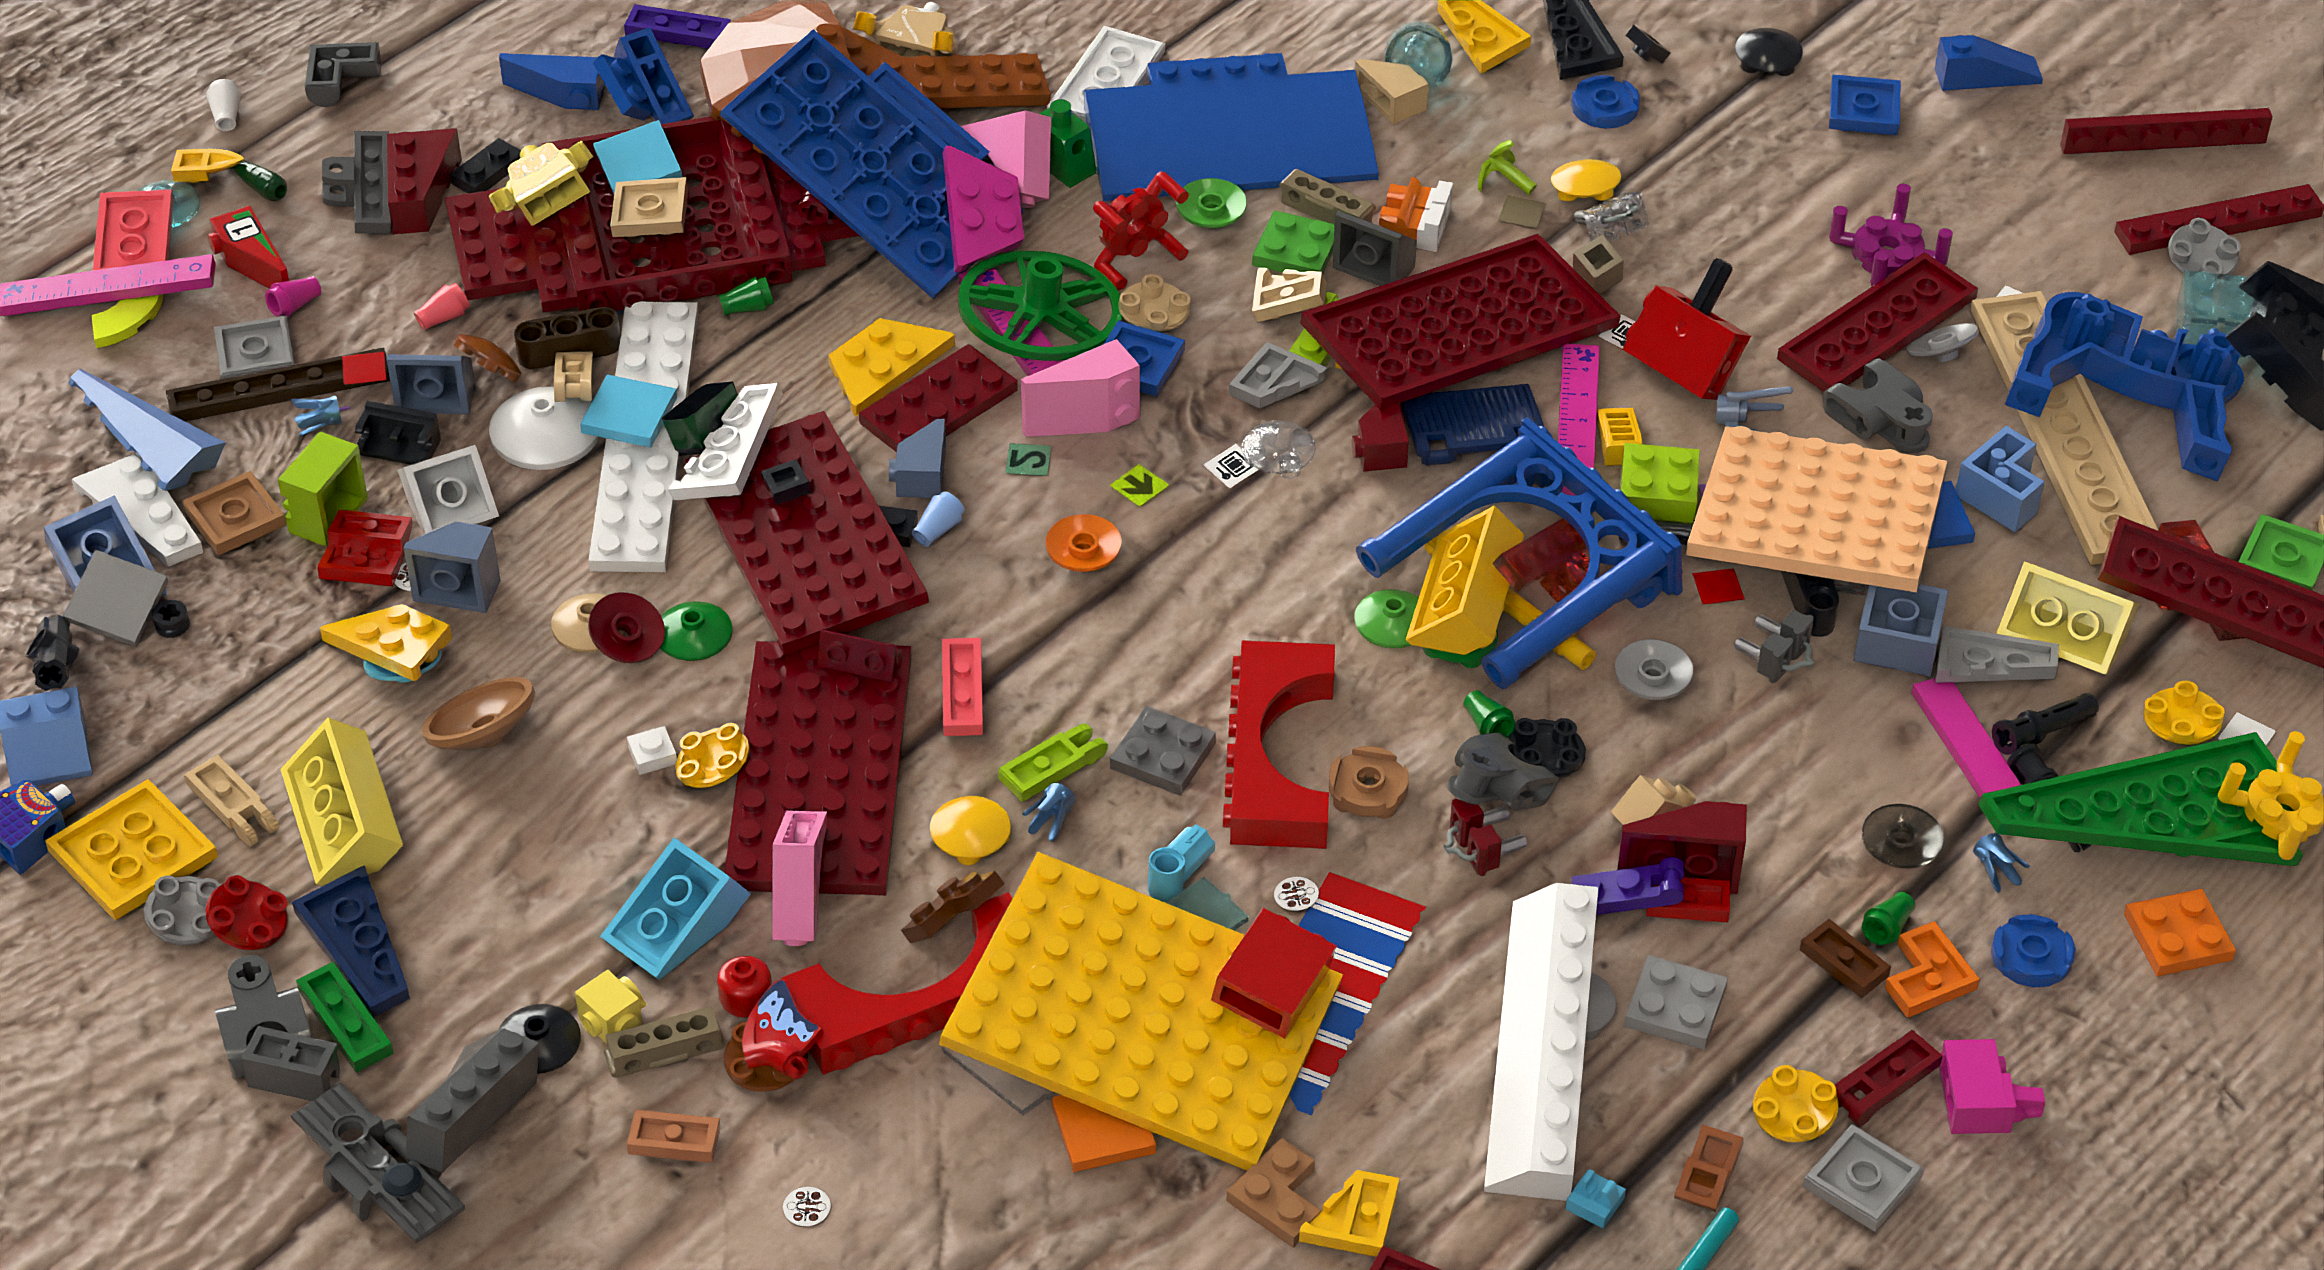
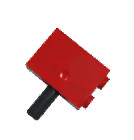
M1714 259L1693 300L1672 287L1655 285L1654 289L1644 298L1643 310L1638 320L1628 329L1626 334L1627 341L1622 350L1701 399L1718 400V394L1722 393L1751 338V335L1711 312L1733 271L1731 264L1722 259Z

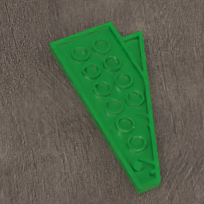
M2257 732L1984 793L1978 803L1995 832L2000 835L2174 853L2180 857L2194 855L2286 866L2299 865L2303 857V853L2298 847L2292 859H2282L2278 853V841L2262 833L2263 826L2255 819L2251 823L2246 816L2244 807L2222 803L2218 798V792L2232 763H2240L2246 768V773L2238 790L2248 791L2251 783L2262 770L2271 769L2277 772V761ZM2281 804L2284 810L2294 811L2288 805Z

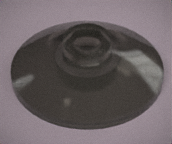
M1889 804L1879 807L1867 816L1862 827V840L1868 852L1880 862L1897 868L1908 869L1924 866L1932 862L1939 855L1943 846V831L1937 820L1923 809L1908 804Z

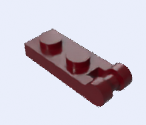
M1914 1030L1909 1031L1835 1084L1838 1108L1843 1107L1849 1112L1848 1118L1859 1127L1863 1126L1872 1118L1875 1112L1941 1065L1943 1055ZM1859 1090L1866 1095L1861 1100L1854 1095Z

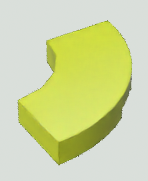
M164 294L119 300L116 305L108 310L93 314L92 325L96 348L119 343L138 333L137 328L148 319H154L161 308Z

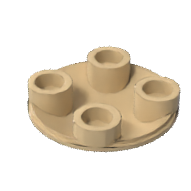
M1149 274L1142 278V282L1133 284L1122 292L1118 307L1122 317L1128 323L1161 332L1177 328L1186 321L1190 313L1191 298L1186 292H1182L1173 285L1163 282L1160 276Z

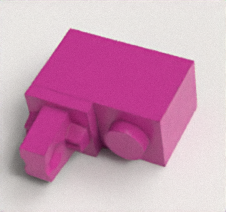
M1995 1039L1944 1040L1941 1052L1943 1056L1939 1071L1951 1134L2010 1133L2014 1122L2023 1121L2026 1118L2042 1117L2045 1106L2043 1088L2023 1087L2012 1084L2010 1073H2006L2004 1056H1998Z

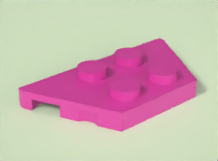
M945 146L943 161L955 272H962L972 263L979 260L984 261L996 256L999 252H1008L1021 246L1024 240L1018 178L959 149Z

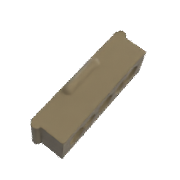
M1294 169L1279 184L1280 188H1282L1281 203L1316 219L1335 224V214L1341 211L1372 223L1373 211L1376 209L1372 202L1299 169Z
M710 1006L607 1034V1049L604 1050V1054L612 1077L618 1078L724 1048L726 1043L713 1008ZM708 1040L705 1046H698L700 1042ZM637 1060L633 1066L626 1065L629 1061Z

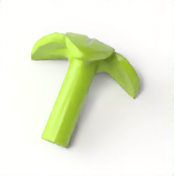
M1506 140L1496 146L1490 153L1489 159L1482 164L1478 175L1479 191L1482 192L1485 179L1492 171H1499L1527 195H1530L1537 187L1534 181L1512 165L1516 159L1513 151L1510 149L1514 146L1511 140Z

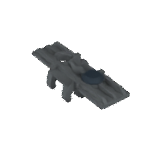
M340 1082L291 1115L292 1120L330 1157L324 1165V1184L333 1193L339 1191L342 1185L352 1195V1212L361 1221L368 1219V1208L372 1202H375L417 1243L465 1210V1205L439 1180L442 1172L406 1157L407 1137L401 1132V1125L395 1119H388L383 1122L378 1115L374 1116ZM349 1129H358L362 1133L359 1139L352 1142L340 1139L341 1134ZM390 1145L408 1163L399 1164L384 1148Z

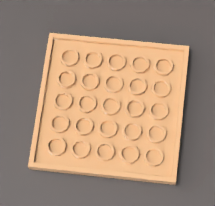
M1725 426L1687 542L1686 555L1917 593L1946 474L1947 461L1930 455L1914 456L1901 454L1892 449L1875 450L1863 448L1853 443L1843 445L1825 442L1820 438L1805 439L1788 436L1782 432L1766 433L1753 431L1743 426Z

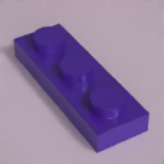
M634 4L624 24L626 36L650 27L658 41L709 49L727 24L731 22V19Z

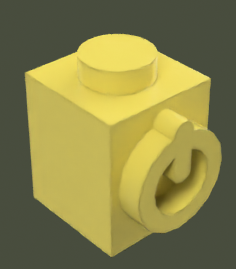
M606 970L575 991L578 1017L583 1027L591 1036L596 1037L598 1035L606 1044L607 1034L643 1024L641 1009L647 1004L636 985L627 977L623 976L618 979L609 970Z

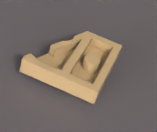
M1268 268L1258 269L1252 313L1256 321L1279 319L1284 315L1303 310L1307 311L1324 305L1327 282L1322 272H1298L1297 270L1285 269L1282 273L1283 276L1271 275Z

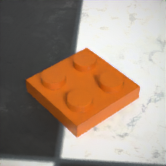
M2203 889L2126 904L2124 916L2157 977L2233 961L2236 949Z

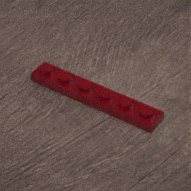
M2269 108L2065 119L2060 147L2063 154L2262 144L2267 141L2273 116Z
M2306 184L2116 222L2114 233L2127 253L2132 255L2167 248L2173 233L2180 227L2188 225L2195 218H2203L2211 226L2222 230L2227 235H2233L2322 217L2324 204L2312 187Z

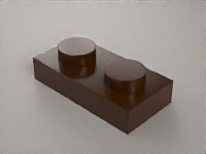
M1827 919L1801 940L1800 951L1860 998L1867 995L1890 975L1891 966L1830 919Z

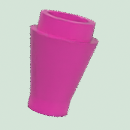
M314 276L273 283L271 288L265 292L266 304L273 315L289 317L309 301L320 296L322 292L321 286Z

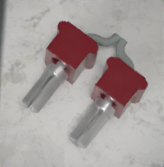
M1457 798L1452 800L1450 829L1447 832L1448 843L1443 846L1447 854L1454 853L1460 859L1469 861L1477 875L1485 876L1487 871L1499 868L1500 857L1526 848L1527 839L1523 834L1502 841L1499 838L1492 824L1509 819L1510 814L1506 806L1483 812L1479 804L1467 803ZM1453 836L1460 846L1468 847L1467 855L1460 849L1452 847L1454 845Z

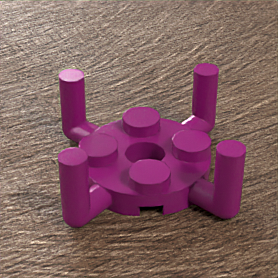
M1902 183L1897 186L1891 219L1871 216L1867 218L1866 223L1856 233L1845 232L1847 208L1836 206L1833 209L1829 239L1834 244L1852 247V255L1855 260L1858 257L1863 262L1862 268L1871 273V286H1874L1924 252L1943 265H1946L1948 262L1953 235L1950 229L1942 228L1939 230L1936 248L1933 251L1925 249L1924 239L1921 236L1922 230L1918 225L1904 223L1911 187L1908 184ZM1889 246L1894 248V250H1887L1882 247Z

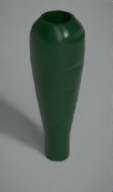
M242 161L229 168L265 199L275 202L286 195V181L273 171L247 161Z

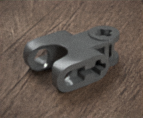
M1878 358L1864 366L1863 387L1865 390L1853 389L1842 383H1837L1824 391L1822 399L1825 413L1857 437L1867 440L1878 433L1897 449L1906 453H1919L1928 447L1930 435L1926 428L1931 425L1933 418L1932 410L1922 403L1923 394L1917 383L1886 361Z
M1491 733L1470 737L1460 746L1455 756V764L1461 770L1458 775L1449 778L1446 787L1455 797L1467 803L1481 804L1482 802L1502 800L1513 810H1522L1546 804L1556 788L1559 777L1544 766L1531 765L1516 758L1510 752L1516 744L1501 733Z
M243 956L231 964L228 970V979L235 1004L215 1009L231 1073L233 1079L236 1080L246 1077L241 1058L258 1026L311 1038L312 1036L298 987L277 992L270 966L260 956Z

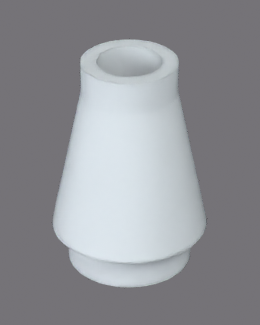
M219 79L210 84L206 97L215 120V127L220 131H230L236 127V116L241 91L233 81Z

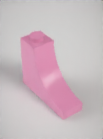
M1025 110L961 126L990 151L988 156L995 167L1018 178L1021 208H1032L1035 206V202L1049 199L1051 117Z
M786 811L773 842L772 940H783V944L788 946H802L807 944L808 941H814L818 930L820 870L823 842L827 828V812Z

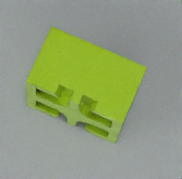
M321 431L278 478L280 494L287 498L283 502V508L288 510L285 516L288 532L326 547L329 545L327 531L338 510L358 511L368 499L358 445Z

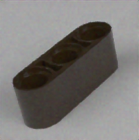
M598 307L521 322L514 329L518 362L524 368L538 369L554 366L556 352H593V358L614 354L619 350L621 338L619 316L612 308Z

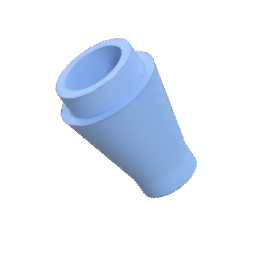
M949 492L934 495L919 523L912 531L914 539L919 544L929 547L934 540L962 521V514L965 512L963 504Z

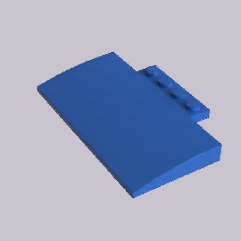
M812 29L721 110L720 115L932 299L957 280L959 273L967 271L975 264L968 265L966 270L962 272H955L943 151L945 146H952L982 161L987 159L990 151L886 62L879 66L871 75L867 76Z
M1265 53L1262 55L1147 63V75L1150 85L1084 90L1086 123L1091 130L1095 165L1103 201H1113L1122 194L1127 198L1135 194L1132 189H1146L1155 175L1161 171L1166 172L1182 187L1196 180L1217 178L1232 182L1241 190L1279 188V184L1294 169H1299L1329 183L1378 180L1379 172L1372 137L1355 70L1288 75L1282 53ZM1162 190L1158 197L1170 196L1165 190Z

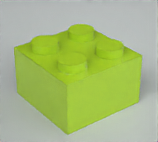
M1624 443L1620 490L1627 496L1630 503L1640 511L1648 512L1653 520L1693 523L1697 506L1700 449Z

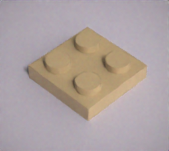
M686 177L616 182L610 224L612 237L684 233L688 196Z

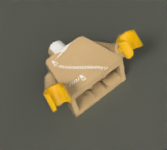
M926 3L923 9L904 5L893 15L881 21H876L877 17L871 13L858 11L856 14L854 30L864 31L866 35L875 38L876 44L903 57H917L920 55L951 56L958 52L954 31L948 27L947 16L943 14L941 7L936 3Z

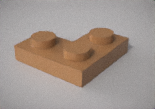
M1280 1138L1258 1160L1257 1165H1253L1227 1190L1226 1201L1294 1248L1299 1243L1301 1226L1306 1221L1311 1223L1321 1213L1319 1208L1294 1192L1314 1171L1315 1160L1283 1138Z

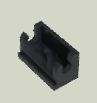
M372 401L365 403V409L355 427V433L362 434L357 442L361 456L409 465L432 458L441 441L436 413Z

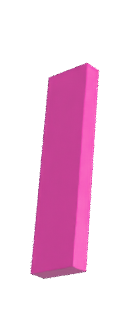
M1936 678L1913 684L1911 694L1979 798L1984 793L2021 785L1954 682L1935 683Z

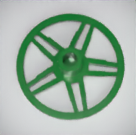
M1015 251L996 255L974 266L965 275L959 288L958 310L968 329L993 348L1026 359L1042 361L1068 360L1103 345L1118 320L1122 321V315L1118 307L1120 294L1114 284L1094 267L1075 258L1057 253ZM1024 261H1028L1027 268L1024 264ZM1018 262L1022 286L989 283V287L973 285L977 278L987 270L998 265ZM1063 266L1080 271L1093 280L1084 282L1082 279L1062 283ZM1108 296L1112 306V315L1102 331L1089 323L1090 319L1074 309L1075 307ZM971 304L990 309L1015 312L1008 322V328L1003 336L984 325L975 315ZM1024 320L1030 321L1023 329L1022 334L1016 341H1013L1012 339L1017 334ZM1043 321H1046L1060 332L1079 342L1059 347L1024 344Z

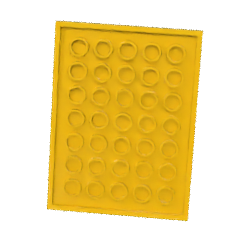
M1037 852L942 1031L939 1045L1248 1171L1253 1165H1257L1258 1160L1263 1155L1337 992L1343 974L1331 969L1328 971L1284 1039L1211 1001L1217 976L1244 937V934Z

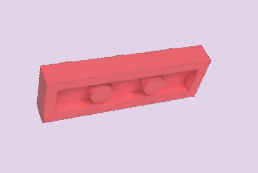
M981 638L942 639L944 736L983 735Z

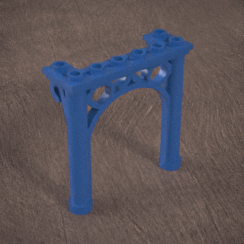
M1528 417L1521 420L1522 427L1518 429L1519 436L1375 539L1368 538L1356 547L1357 557L1363 567L1372 576L1379 578L1465 515L1485 505L1498 502L1533 504L1550 510L1569 522L1584 540L1590 555L1586 576L1572 593L1482 658V666L1487 676L1501 689L1511 686L1519 679L1520 673L1613 605L1627 599L1637 608H1643L1652 603L1661 590L1668 596L1672 593L1678 596L1683 592L1682 545L1679 539L1673 533L1665 532L1654 522L1648 512L1640 511L1629 502L1627 496L1621 490L1613 489L1603 480L1596 469L1588 468L1569 447L1560 445L1552 438L1550 432L1545 427L1537 426ZM1535 483V484H1536L1537 486H1539L1540 488L1532 487V486H1533V484ZM1563 485L1574 493L1575 496L1563 493ZM1594 511L1605 519L1597 523L1596 526L1592 517ZM1607 535H1617L1627 542L1628 545L1624 549L1615 551L1600 547L1599 541ZM1601 563L1614 566L1599 577Z

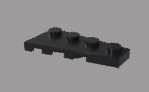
M1543 0L1560 80L1623 67L1624 56L1589 0Z

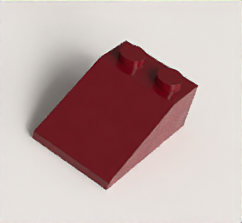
M1704 801L1624 824L1622 826L1617 870L1657 865L1665 858L1674 857L1683 861L1684 877L1730 881V894H1738L1746 846L1747 804Z

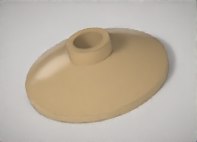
M597 593L582 594L562 603L554 612L551 620L552 633L558 643L576 652L591 653L600 651L590 637L588 619L594 605L607 595ZM618 631L623 636L626 634L625 631Z

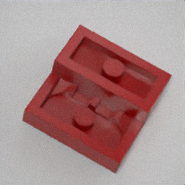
M339 509L327 531L329 545L317 566L319 579L393 587L405 556L404 546L410 538L413 524L412 517Z

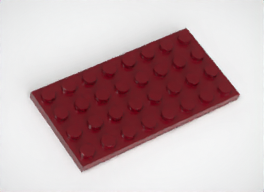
M1535 234L1304 311L1301 314L1300 324L1381 410L1551 351L1567 343L1571 344L1619 327L1621 315L1539 234Z
M825 411L808 415L768 430L741 495L702 498L784 655L818 644L821 629L845 634L929 603L927 590ZM691 458L685 459L686 464ZM797 459L809 481L811 493L775 505L763 483L761 471Z
M756 641L743 735L748 739L750 750L746 762L740 768L737 775L724 873L747 891L772 892L773 842L786 811L827 812V828L822 850L819 894L886 896L911 667V646L896 645V649H901L902 651L901 659L898 665L894 664L893 681L888 682L817 666L819 643L784 655L778 642Z

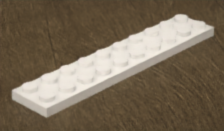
M641 301L634 303L631 308L625 306L615 376L676 388L677 399L672 409L687 398L699 314L698 302ZM664 424L652 447L606 438L588 560L590 571L666 572L675 500H673L668 489L675 480H678L680 456L679 452L675 451Z

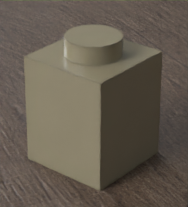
M1603 234L1573 253V269L1599 295L1623 280L1624 260Z

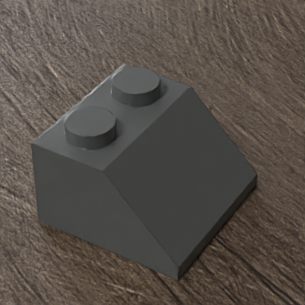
M1341 211L1335 214L1334 269L1382 286L1408 277L1415 268L1417 240Z

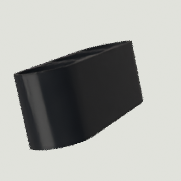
M1781 571L1794 609L1804 615L1813 616L1811 635L1823 637L1832 633L1835 628L1839 606V595L1833 579Z

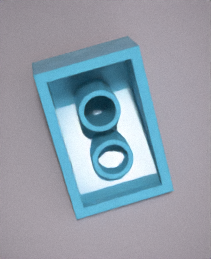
M674 837L600 937L660 980L725 929L751 893Z

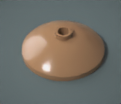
M521 677L497 679L473 687L448 700L426 719L422 726L424 739L429 745L449 750H471L495 746L519 724L529 711L535 697V690L528 679Z

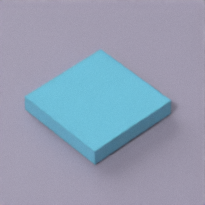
M659 120L593 143L613 194L615 193L616 182L683 177Z
M607 374L580 423L581 433L652 447L663 426L662 417L671 411L677 399L676 388Z

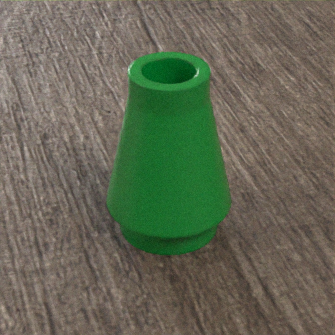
M754 276L732 290L719 295L725 316L733 313L767 310L766 306L774 304L766 277L757 279Z
M1480 690L1472 691L1465 697L1463 702L1464 708L1469 712L1480 735L1501 733L1509 738L1515 726L1514 715L1510 709L1485 696Z
M1898 892L1892 898L1868 909L1864 914L1862 931L1866 938L1877 945L1895 942L1910 914L1915 910L1914 899L1905 892Z

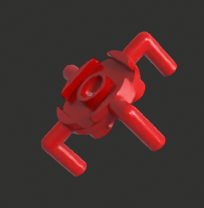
M1158 172L1146 189H1132L1135 194L1127 198L1122 194L1111 204L1097 201L1093 206L1094 212L1101 218L1099 227L1103 230V234L1100 237V241L1105 246L1095 260L1094 268L1104 274L1117 290H1122L1126 287L1127 279L1111 265L1116 255L1126 256L1131 254L1133 257H1139L1146 252L1148 243L1152 239L1158 241L1179 261L1184 260L1188 255V249L1167 230L1161 228L1168 220V212L1164 210L1163 203L1158 198L1162 190H1165L1179 204L1184 203L1189 197V193L1166 172Z

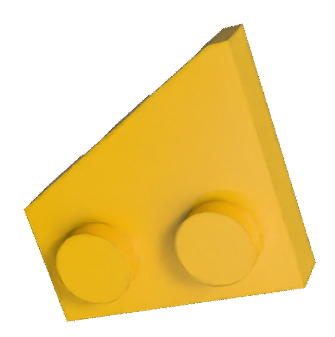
M1356 1170L1344 1182L1343 1189L1333 1193L1323 1204V1211L1311 1223L1306 1221L1301 1226L1299 1242L1377 1257L1382 1246H1385L1399 1190L1400 1178Z

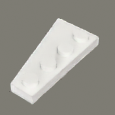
M778 383L744 386L721 417L724 423L722 427L714 432H710L703 443L706 448L699 458L692 457L684 467L687 473L681 481L675 480L669 487L668 491L673 500L741 495L783 395Z
M137 453L72 479L74 490L81 496L87 495L92 500L93 505L115 495L141 545L167 567L203 553L199 538L168 491L162 490L157 485L159 477L153 470L149 472L141 467L142 458Z

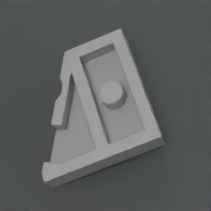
M1266 342L1230 382L1229 395L1255 407L1262 408L1324 382L1327 379V367Z

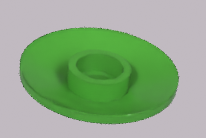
M1205 178L1187 184L1183 188L1189 193L1188 199L1182 204L1176 201L1177 210L1183 219L1193 225L1205 228H1219L1233 224L1243 216L1247 206L1246 196L1237 185L1217 178Z
M1397 589L1380 590L1369 594L1361 600L1355 611V625L1358 632L1367 641L1381 647L1404 648L1411 646L1406 641V637L1419 597L1410 592Z

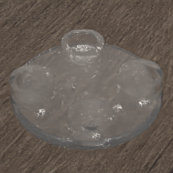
M1272 420L1260 423L1246 433L1242 441V452L1244 460L1248 465L1268 473L1280 474L1286 479H1293L1301 474V469L1313 459L1316 452V443L1312 434L1303 426L1290 421Z

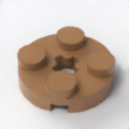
M1361 746L1352 749V754L1345 756L1343 759H1341L1340 755L1333 761L1329 771V792L1333 797L1334 807L1338 811L1349 812L1358 816H1377L1382 819L1392 817L1396 813V808L1407 797L1409 773L1406 766L1404 765L1403 768L1396 761L1397 756L1380 747ZM1366 778L1374 779V785H1365L1361 782H1365Z

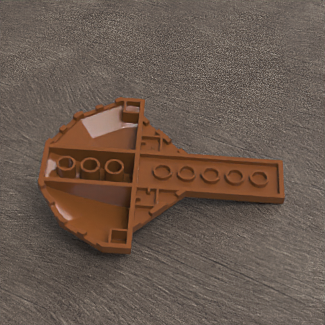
M782 0L729 22L700 60V74L710 115L716 121L723 119L729 125L731 124L720 115L721 110L812 29L867 76L871 75L879 66L886 62L939 108L1048 105L1051 98V93L1037 54H985L974 56L955 54L951 56L920 55L917 57H903L841 27L828 4L822 0ZM731 127V132L737 137L743 135L735 127ZM753 144V149L755 151H757L760 154L766 155L757 146Z

